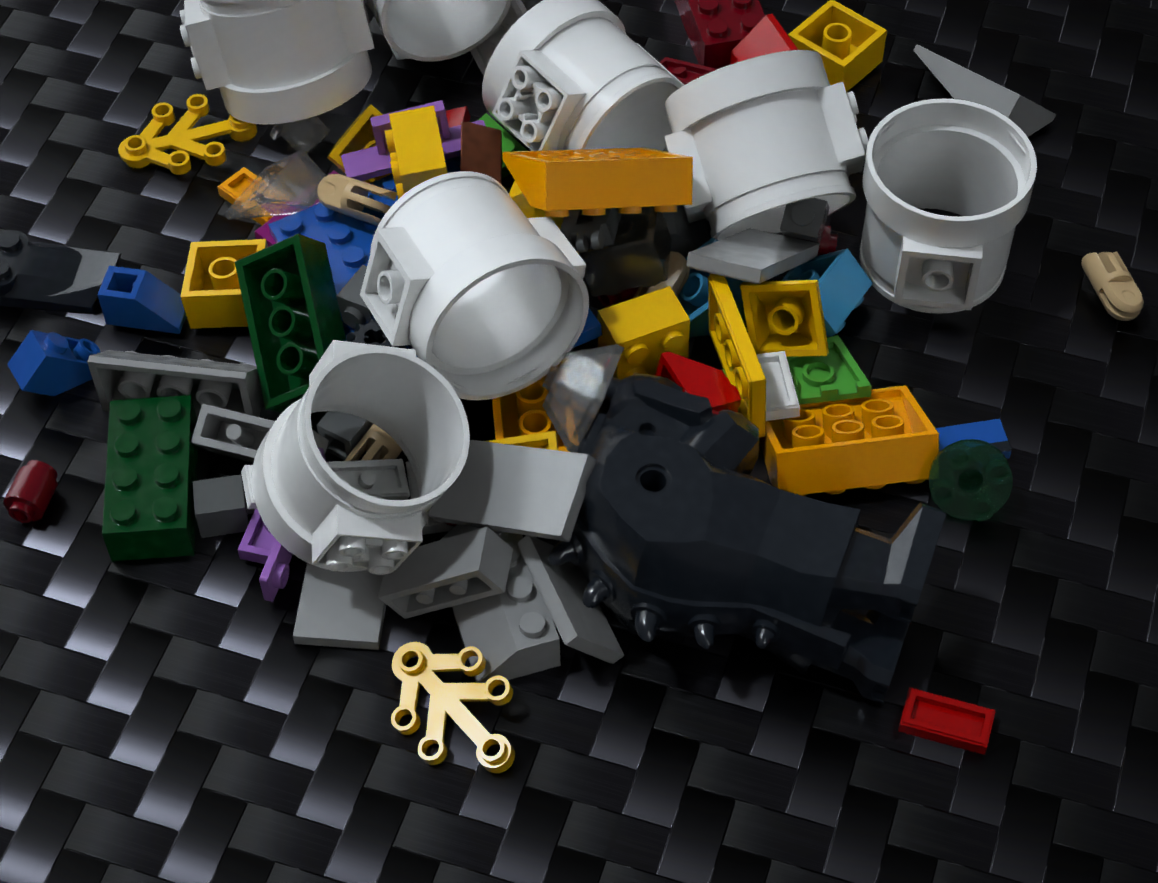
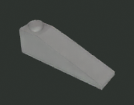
M918 44L913 50L954 99L978 103L998 111L1020 127L1027 137L1052 122L1056 116L1055 113Z

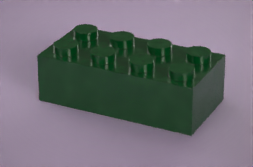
M301 234L291 236L235 261L265 409L282 413L291 404L303 397L309 388L310 373L332 341H346L326 245L323 242Z
M191 395L110 401L102 536L111 562L195 555L196 517L192 481H197L198 446L191 443L197 423Z

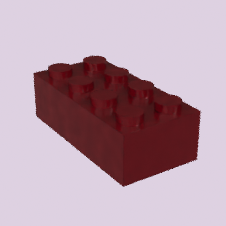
M674 0L698 64L716 69L730 65L731 51L765 17L759 0Z

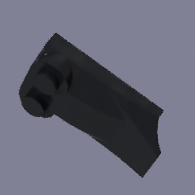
M4 231L0 233V306L93 314L98 300L97 294L109 266L117 267L121 253L32 242L21 231Z

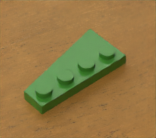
M839 335L827 338L829 348L827 356L787 357L799 405L871 397L872 385Z

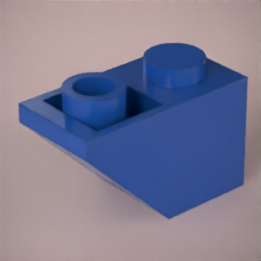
M116 266L108 267L97 294L107 325L180 334L186 319L180 293L146 270Z
M30 330L7 365L22 391L56 396L92 380L87 361L90 355L100 353V349L94 342L83 338L79 340L61 336L55 332L45 333Z

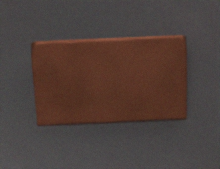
M461 122L460 171L482 173L494 178L502 185V131L471 122Z

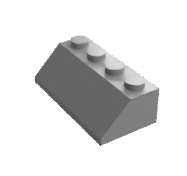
M113 350L90 355L87 361L103 411L109 412L110 401L191 395L197 420L202 404L259 417L264 402L257 366L247 363L234 364L216 362L209 359L197 360L178 358L172 355L160 356L141 354L134 351L123 352Z
M457 524L441 539L460 535L478 528ZM492 530L513 548L505 592L452 606L464 647L473 646L478 648L486 659V666L483 672L474 676L476 683H486L489 678L496 675L511 680L561 666L560 638L555 624L518 548V542L523 539L522 534ZM477 656L468 658L470 666H474L478 661Z

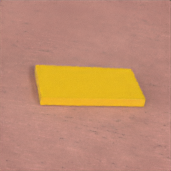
M709 273L708 310L710 336L726 377L732 385L736 386L740 393L741 405L739 412L758 428L759 438L765 437V375L726 277Z

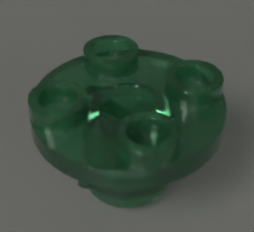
M976 439L960 440L946 446L937 454L929 471V488L932 500L943 511H946L947 514L963 520L985 521L991 518L1006 503L1013 485L1011 467L1005 455L992 444Z

